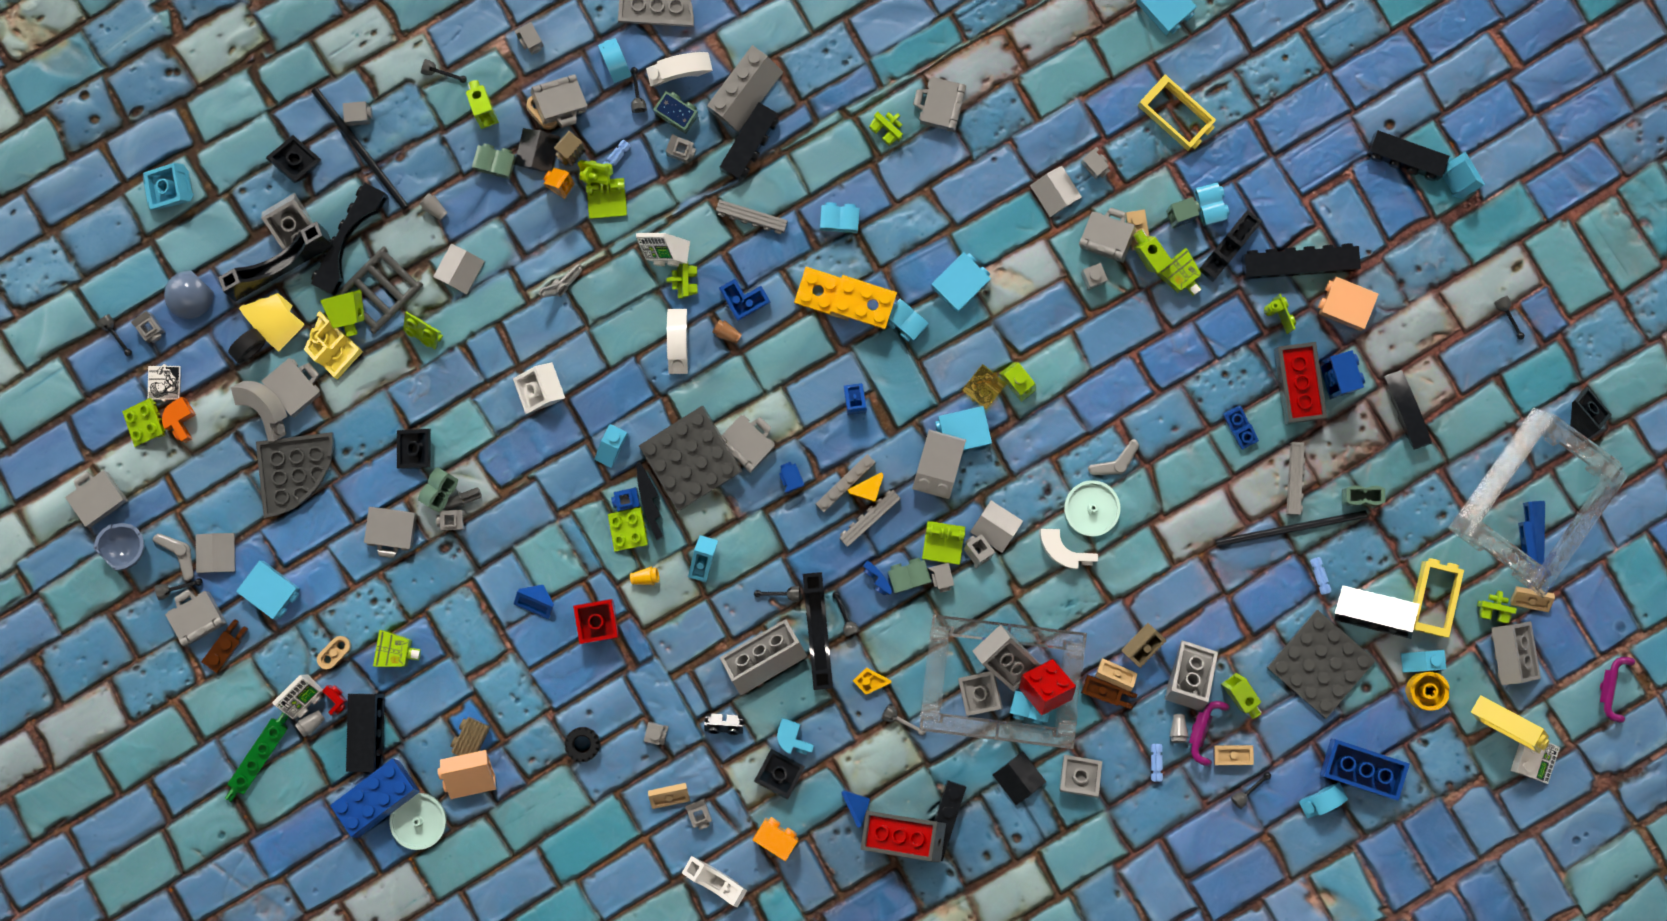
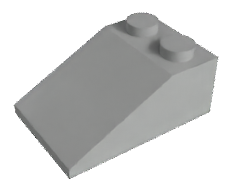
M295 193L263 211L261 219L283 251L295 240L300 230L313 223Z
M929 429L912 489L950 499L966 439Z
M1002 625L996 628L973 650L981 664L1013 692L1019 688L1022 674L1041 665Z
M1182 640L1168 681L1165 700L1202 711L1209 702L1218 652Z

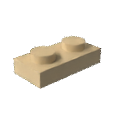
M1145 209L1126 212V221L1135 225L1136 232L1143 229L1148 237L1149 231ZM1133 238L1131 243V251L1135 250L1134 246L1138 243L1135 238Z
M1516 586L1510 602L1513 606L1549 612L1555 600L1554 593Z
M1102 658L1095 677L1131 692L1138 673Z
M1214 745V765H1254L1253 745Z
M686 783L648 791L652 809L690 801Z

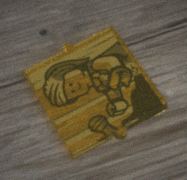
M982 364L962 391L971 397L973 402L976 401L979 405L984 406V409H987L1007 383L998 377L996 372L993 373Z

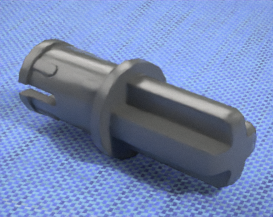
M476 487L463 493L458 492V495L448 498L445 506L446 511L461 505L466 506V503L480 499L482 497L480 489Z

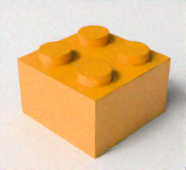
M770 817V819H764L754 835L753 841L786 861L797 844L798 837H796L797 833L788 827L786 830L780 827L778 820Z

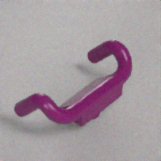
M1630 657L1617 658L1612 663L1610 670H1605L1604 680L1600 684V702L1604 703V712L1610 720L1618 723L1625 721L1623 715L1615 714L1612 711L1618 670L1623 664L1628 666L1635 664V660Z
M1212 701L1206 705L1203 712H1198L1189 743L1192 744L1191 754L1193 759L1207 767L1212 765V761L1202 757L1199 754V748L1203 747L1213 717L1210 715L1212 710L1216 708L1225 712L1230 710V706L1221 701Z

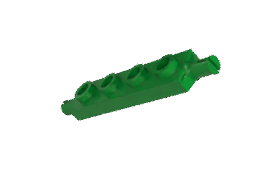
M282 712L278 719H270L227 783L231 790L226 795V800L229 799V802H232L237 793L244 794L287 731L288 728L284 724L289 717L287 714L285 715Z

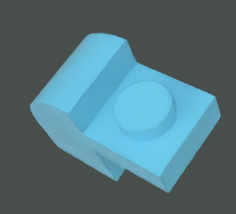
M616 38L599 44V49L613 82L617 83L631 77Z
M782 718L777 733L781 748L791 754L793 747L797 748L796 752L807 755V752L812 753L814 744L796 739L800 723Z
M1340 782L1324 787L1316 794L1299 800V803L1308 819L1316 815H1323L1339 807L1348 798Z

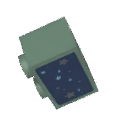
M665 91L653 109L654 114L687 134L698 117L697 108L689 102L686 104L680 100L681 97L676 93Z
M1193 197L1173 203L1166 210L1172 229L1191 223L1199 216V212H1201L1198 201H1194Z

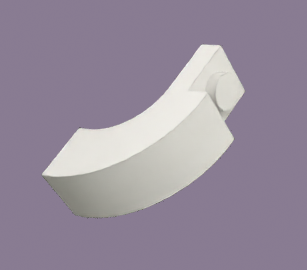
M694 52L672 56L657 61V64L646 68L649 83L652 87L677 78L698 77L713 71L708 52Z
M668 309L667 360L669 374H688L687 309Z
M1039 529L1043 549L1059 565L1078 569V562H1081V565L1093 566V562H1098V554L1075 553L1068 550L1061 541L1060 529Z
M691 856L682 874L695 883L706 887L737 908L747 892L738 882Z

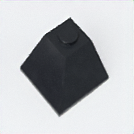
M1588 386L1574 399L1571 410L1570 427L1573 433L1582 441L1601 430L1612 416Z

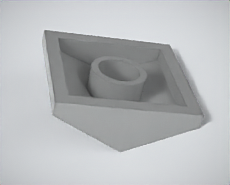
M1062 166L1050 171L1030 185V188L1049 217L1054 216L1082 198Z
M451 244L433 277L467 295L485 261Z
M990 500L970 533L976 537L982 534L990 546L1003 553L1023 521Z
M235 533L196 534V573L236 572Z
M989 671L958 678L966 716L1003 709L996 676Z
M1064 755L1060 775V792L1098 798L1102 761Z

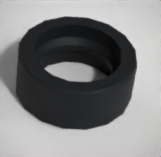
M253 328L234 341L228 353L237 363H244L260 351L266 339L257 329Z

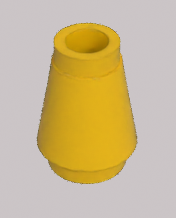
M650 566L630 573L632 585H655L660 580L657 567L653 568Z

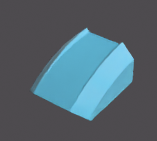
M1466 152L1447 163L1443 179L1451 190L1453 197L1463 199L1485 185Z
M172 163L143 173L147 205L150 210L191 201L194 194L191 189L190 172L184 164Z

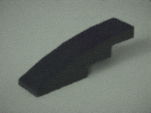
M1247 209L1199 268L1200 272L1213 282L1262 221Z
M1400 370L1384 376L1383 380L1391 394V401L1398 413V420L1413 450L1432 444L1426 424L1403 371Z
M641 462L636 463L637 481L642 506L647 521L658 541L664 538L662 531L655 521L662 517L653 501L659 497V494Z

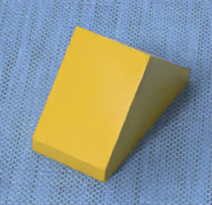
M881 472L847 491L850 495L875 502L884 475Z

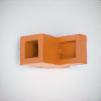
M180 397L165 408L162 415L163 427L166 430L174 429L172 431L174 437L178 441L187 443L192 440V437L183 422L196 414L188 400Z

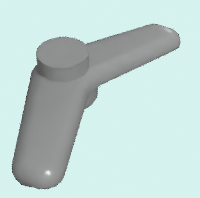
M576 264L561 280L556 279L551 285L541 288L539 296L542 298L556 295L558 297L562 296L582 272L581 264Z
M1132 439L1115 461L1088 466L1089 473L1091 475H1121L1125 473L1139 448V443L1137 440Z
M156 534L153 537V542L177 556L184 580L190 581L194 577L190 546L187 543L163 534Z

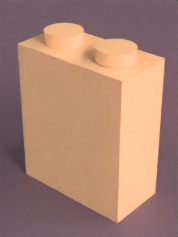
M1339 277L1333 278L1332 281L1329 280L1325 287L1327 294L1325 298H1321L1318 305L1320 309L1319 315L1358 331L1364 330L1379 294Z
M486 750L440 760L438 776L440 780L443 779L444 792H448L450 799L496 790L495 773Z

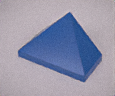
M544 585L518 589L514 605L548 620L554 606Z
M847 790L841 791L857 827H861L870 799Z

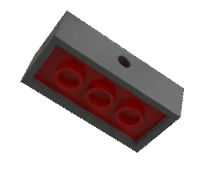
M1316 342L1275 348L1274 354L1285 425L1327 418Z
M866 811L860 850L941 862L946 823Z

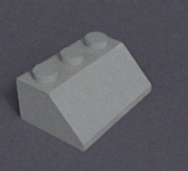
M1531 621L1491 628V638L1495 647V659L1498 664V678L1501 685L1518 684L1541 679Z

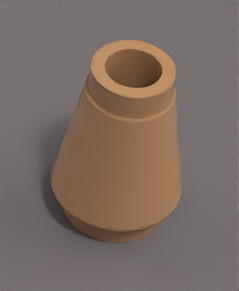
M720 319L712 331L716 335L715 337L736 344L742 335L728 322Z

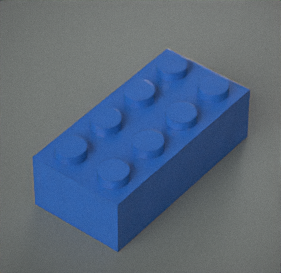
M1331 738L1320 776L1399 801L1410 763Z
M392 758L330 806L349 835L354 838H360L421 791L402 763Z

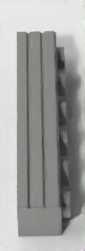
M719 200L716 208V213L721 217L728 216L729 219L735 221L738 219L744 224L748 222L754 227L761 226L767 231H770V229L774 230L777 234L785 233L788 220Z
M1300 442L1290 443L1286 514L1300 515L1303 511L1301 501H1303L1302 489L1304 488V482L1302 478L1305 475L1303 465H1305L1304 453L1306 452V446Z
M867 454L816 505L824 513L876 462Z
M888 490L884 494L885 497L883 499H878L874 507L871 506L866 510L868 513L862 514L858 518L859 521L857 523L853 522L847 532L844 530L840 534L841 537L839 539L847 547L901 499L894 490Z

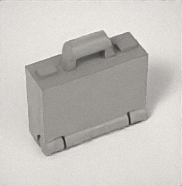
M575 74L533 86L530 93L543 125L557 121L561 128L574 125L577 121L576 115L587 110V103Z
M931 77L927 86L929 89L916 90L913 102L915 107L923 111L919 117L920 124L955 132L966 85ZM923 94L927 95L925 105H921Z
M1110 208L1105 216L1098 212H1092L1079 245L1081 249L1124 263L1134 238L1133 235L1137 229L1134 224L1125 223L1126 213ZM1110 215H1111V216H1114V217H1117V218H1120L1121 220L1119 221V220L1110 218Z
M288 358L261 382L276 394L285 410L294 418L322 394L320 393L321 390L316 385H313L319 377V373L313 366L307 363L298 367L299 365L294 359ZM304 370L312 377L310 380L303 373Z
M740 415L721 436L736 461L751 473L775 448V443L770 438L767 439L771 426L761 417L750 423V420L745 415ZM757 424L765 433L762 434L754 426Z
M104 470L96 476L87 471L74 480L76 490L65 497L84 526L88 528L97 524L128 501L111 475Z
M369 507L364 543L370 546L377 545L380 557L395 558L399 548L409 551V549L413 548L417 513ZM382 546L394 547V550L382 549Z
M189 589L175 597L177 608H173L165 614L182 646H188L227 624L211 593L208 591H203L198 596ZM191 597L190 601L184 603L183 605L181 604L182 601Z

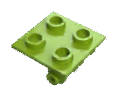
M624 178L610 179L611 183L608 185L594 182L586 184L589 219L627 216Z
M1280 293L1272 299V302L1264 307V313L1267 316L1278 313L1286 334H1289L1296 329V321L1294 316L1288 312L1287 308L1289 305L1286 298L1282 297Z
M407 311L405 312L403 326L405 333L410 337L417 338L426 347H432L436 350L437 341L440 342L443 338L441 331L431 327V325H428Z
M151 398L122 411L134 447L153 438L165 436L166 429L160 423L162 418H158L160 413H158L157 403Z
M641 507L608 514L614 552L648 545Z
M927 521L922 559L960 565L965 527Z

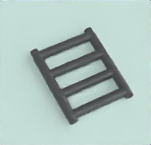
M385 246L335 294L336 296L348 293L356 286L384 313L375 322L364 311V321L371 327L370 330L373 334L379 331L423 286L422 282H416L387 253L388 250ZM381 259L411 286L404 295L374 267ZM368 272L398 300L390 309L361 281Z

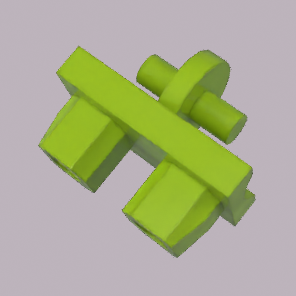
M878 111L874 114V120L871 122L869 129L877 134L884 128L887 133L882 140L888 146L892 145L896 140L899 142L903 138V133L895 127L901 128L903 125L898 121L901 116L899 113L893 116L888 112L885 117Z
M580 160L577 162L580 168L579 179L583 180L584 183L591 184L594 182L605 185L611 183L610 176L613 175L612 164H600L592 160Z
M688 262L687 264H679L677 270H672V277L666 278L667 283H672V290H678V299H684L698 293L697 284H688V277H697V266L688 265Z
M1498 590L1495 595L1489 594L1488 600H1493L1494 603L1487 601L1477 602V607H1480L1479 618L1491 620L1492 612L1495 610L1499 611L1497 622L1509 624L1512 614H1516L1517 608L1501 605V603L1507 604L1509 598L1503 597V591Z

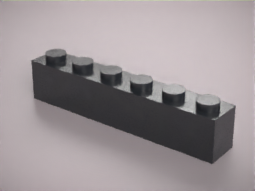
M1353 243L1342 244L1341 247L1334 248V245H1324L1322 249H1315V246L1303 247V250H1296L1295 247L1285 248L1284 251L1277 252V249L1265 250L1266 253L1250 250L1241 257L1243 280L1356 272L1361 269L1359 246H1353Z

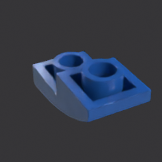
M1240 405L1223 413L1228 427L1242 450L1259 441Z
M867 560L863 565L865 568L864 573L871 578L878 577L874 583L877 586L875 590L884 596L886 593L890 595L892 589L888 581Z

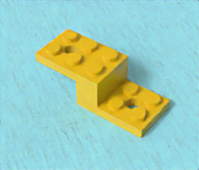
M805 267L794 304L847 321L850 318L886 329L897 292L842 275L840 278ZM821 286L824 292L822 295L816 296L812 292L813 288ZM870 300L877 301L879 306L876 310H870L867 307V303Z

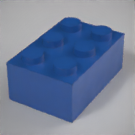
M1353 350L1330 356L1319 363L1330 399L1351 394L1364 388L1365 379L1363 373L1359 372L1357 366L1359 365V359L1353 353Z

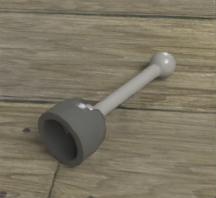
M890 705L886 707L881 719L887 722L897 720L918 731L921 736L926 733L924 728H918L898 717L896 709Z

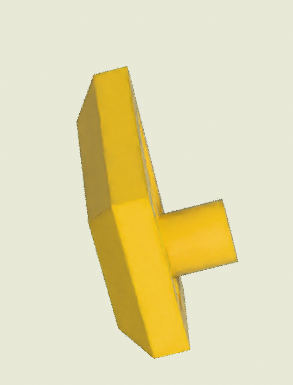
M867 667L853 680L865 694H869L892 682Z

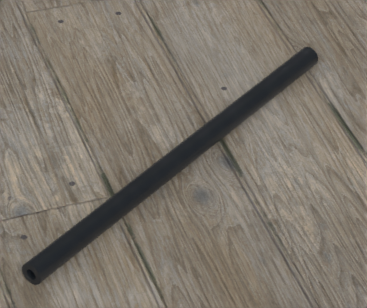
M315 87L311 92L402 210L408 208L407 202L318 87Z
M1364 510L1215 539L1216 546L1220 547L1367 518L1368 515L1367 511Z

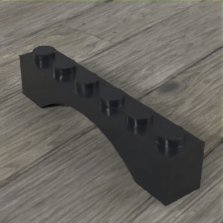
M367 183L358 188L356 200L349 205L347 217L340 222L338 226L339 232L336 237L333 236L331 239L333 246L329 248L327 253L323 254L319 269L315 270L311 277L312 285L333 296L338 292L344 281L342 258L348 239L362 222L380 213L388 198L385 192Z
M316 221L300 230L295 240L278 255L255 265L234 268L218 277L223 292L236 302L331 248L333 244L328 232Z
M822 572L803 574L813 689L833 688Z

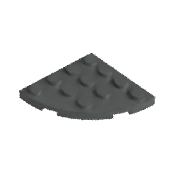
M333 432L282 438L276 441L265 440L256 442L264 518L275 517L295 509L310 498L318 489L332 461L334 449Z

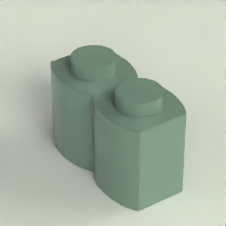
M489 144L478 145L472 168L482 173L510 179L516 156L509 149L502 148L500 151L495 150L494 146Z
M438 467L435 468L429 476L428 484L422 488L418 501L437 512H441L448 502L449 495L455 490L458 479Z
M1350 486L1342 489V504L1347 506L1360 504L1376 506L1385 503V488L1380 486L1367 488Z
M920 558L908 561L909 565L902 567L900 563L890 567L891 570L887 573L894 594L931 583L925 560L920 561Z

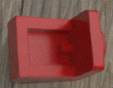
M327 685L322 690L335 703L328 713L330 715H339L346 708L344 704L347 702L341 695L343 693L342 690L336 685Z

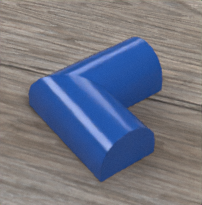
M736 279L719 287L737 321L771 303L762 286L745 295Z

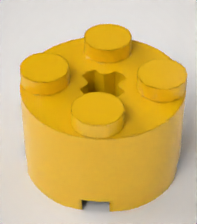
M1424 671L1416 673L1409 679L1405 687L1409 702L1421 710H1438L1449 699L1450 688L1447 680L1435 672ZM1426 687H1427V688H1430V689H1429V693H1430L1429 695H1428V694H1425V692H1426Z

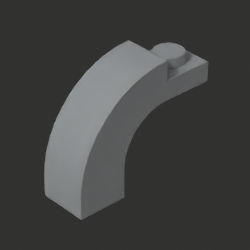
M242 381L231 387L235 405L249 406L258 412L262 418L268 441H276L286 435L282 419L287 417V413L273 391L255 381Z

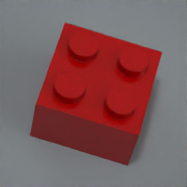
M613 599L573 606L579 644L620 637Z
M1051 659L1022 674L1019 689L1037 711L1044 715L1073 700L1076 685L1060 666Z

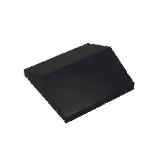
M523 128L514 165L545 173L548 171L552 172L556 157L554 147L560 141V137L541 130Z
M294 135L266 157L269 162L293 183L306 178L321 162V159Z
M431 429L397 430V469L430 467Z
M771 749L754 782L788 800L805 766Z
M1023 751L992 774L1015 805L1028 798L1046 783V780Z

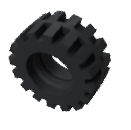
M578 727L572 730L567 735L564 744L567 755L578 762H586L593 759L600 749L599 736L588 727ZM585 736L590 740L591 744L587 752L581 753L575 749L574 743L578 737Z

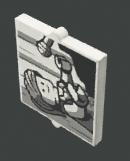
M165 364L162 366H148V398L164 402L180 398L181 366H167Z

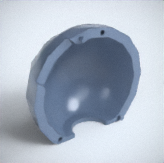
M190 270L182 271L172 276L166 284L164 291L165 303L169 310L179 318L185 319L197 318L207 312L214 297V292Z
M125 523L110 524L102 529L97 535L93 546L94 550L115 571L127 570L136 565L141 559L145 548L144 539L140 531L133 525Z

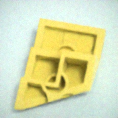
M279 293L270 295L268 298L258 299L246 305L243 304L239 308L249 323L278 352L304 326V323L290 312L293 305Z
M319 311L315 328L311 329L310 338L304 350L315 362L324 366L338 380L363 351L349 337H346V334L339 327L333 328L328 317Z

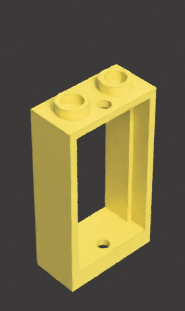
M1164 75L1138 104V107L1187 151L1192 147L1196 149L1202 142L1200 138L1204 134L1208 136L1215 128L1213 124L1216 119L1167 75ZM1165 87L1206 123L1190 142L1148 106Z
M1431 558L1428 561H1422L1413 603L1420 604L1414 627L1415 631L1449 638L1464 573L1463 569H1458L1459 565L1447 563L1446 566L1440 564V560ZM1430 568L1455 574L1443 628L1418 622Z
M1481 695L1471 711L1479 722L1537 753L1545 750L1549 744V736L1543 728Z

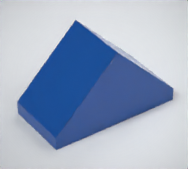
M863 384L845 385L844 394L847 415L866 413L867 408Z

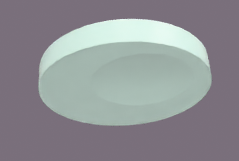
M1085 481L1075 486L1067 495L1064 513L1068 524L1076 532L1085 536H1099L1111 530L1117 523L1120 515V502L1115 491L1107 484L1100 481Z
M418 793L390 814V830L393 837L402 846L413 850L426 849L437 843L443 836L447 824L446 812L442 804L435 797L425 793Z

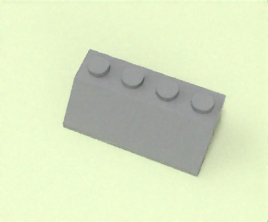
M752 45L708 103V111L739 133L758 102H762L783 74V71L767 55Z
M785 619L721 656L720 660L740 695H743L808 656Z

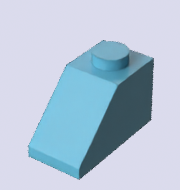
M609 424L594 460L612 468L629 434Z
M699 536L691 561L689 578L707 582L718 540Z
M1444 650L1400 653L1403 673L1446 669Z

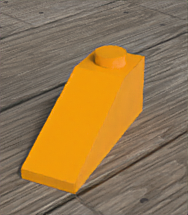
M554 168L552 172L548 171L543 179L545 187L563 199L567 197L575 185L569 172Z

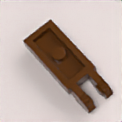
M236 619L230 623L226 631L221 634L201 661L215 673L222 669L248 631V628L244 626L240 629L236 638L231 635L239 623Z
M1090 675L1086 676L1081 693L1131 710L1133 705L1120 701L1121 696L1125 694L1128 697L1137 698L1138 695Z

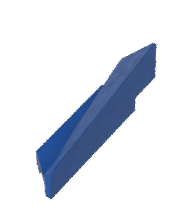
M1545 501L1525 502L1523 507L1526 522H1520L1518 526L1527 588L1544 591Z

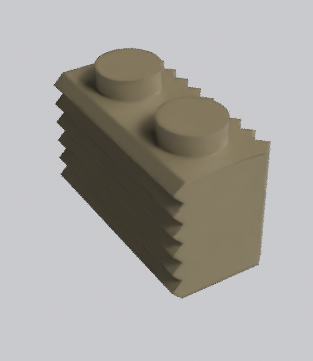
M570 131L554 147L557 159L565 166L567 164L573 166L578 157H581V154L586 151L582 141Z
M1147 623L1121 651L1139 668H1142L1147 659H1150L1155 654V651H1158V648H1161V645L1166 643V639Z
M468 717L467 720L463 719L459 726L461 730L459 737L455 736L450 747L453 748L451 752L460 756L480 751L491 726L473 717Z

